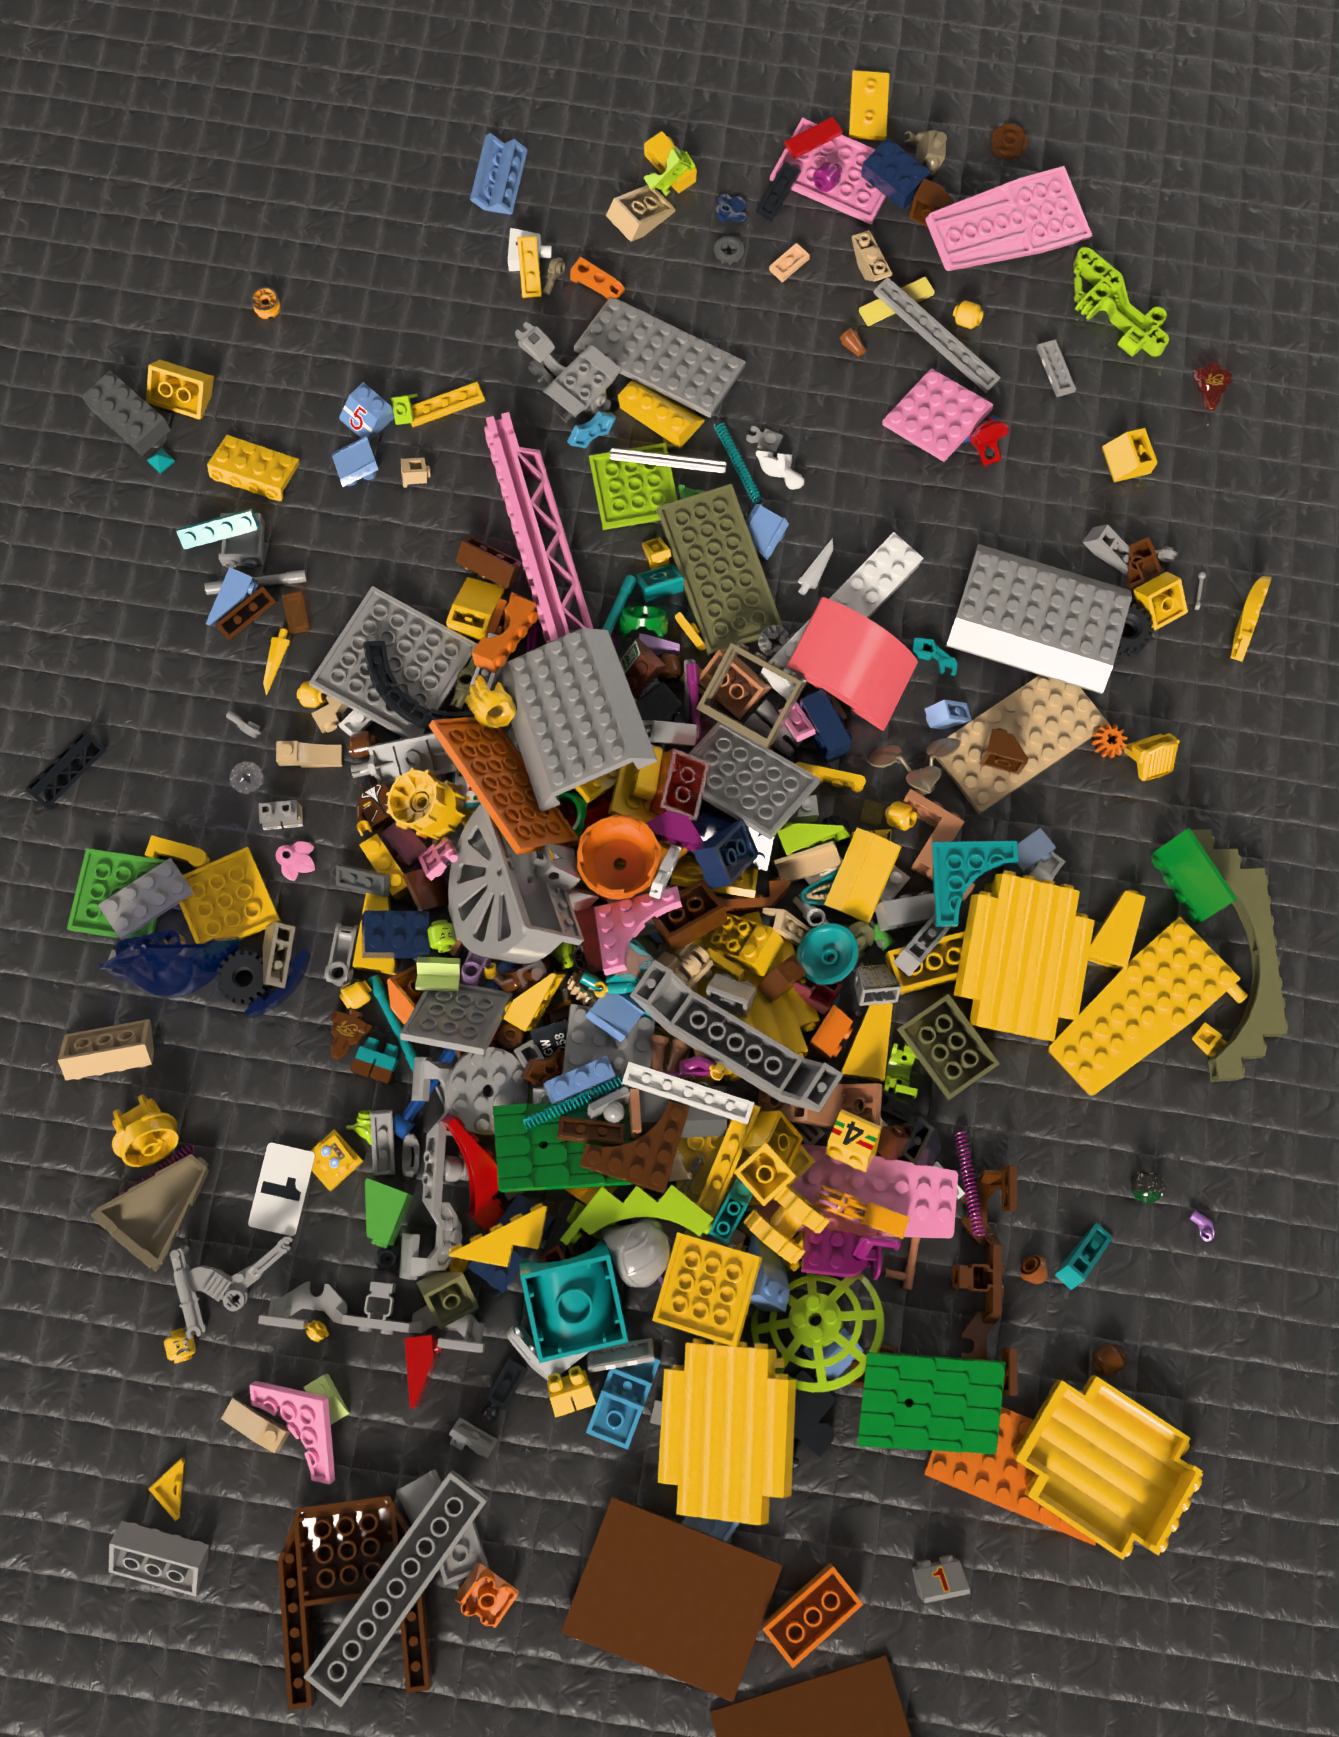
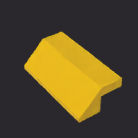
M857 828L824 905L869 924L902 847L874 833Z

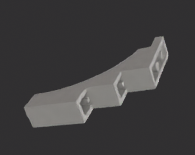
M642 720L652 743L695 745L697 738V725Z

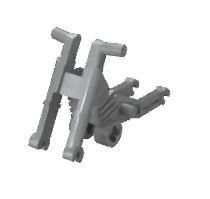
M290 1236L282 1238L264 1257L232 1276H229L220 1269L204 1265L190 1270L185 1258L189 1251L187 1245L171 1251L173 1275L181 1303L179 1306L182 1307L187 1326V1338L191 1339L193 1335L199 1337L202 1335V1332L207 1330L198 1304L199 1297L196 1296L195 1291H202L218 1302L223 1300L225 1308L230 1311L239 1310L248 1301L249 1295L247 1291L249 1286L257 1281L264 1271L284 1253L291 1249L290 1246L285 1244H289L293 1241V1238ZM236 1294H238L240 1298L236 1303H234L232 1299Z

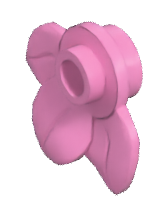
M298 841L292 846L283 845L277 849L276 860L281 864L282 874L287 879L295 881L298 872L308 873L315 870L314 862L308 856L313 851L314 846L308 842ZM289 852L290 858H284L282 853Z

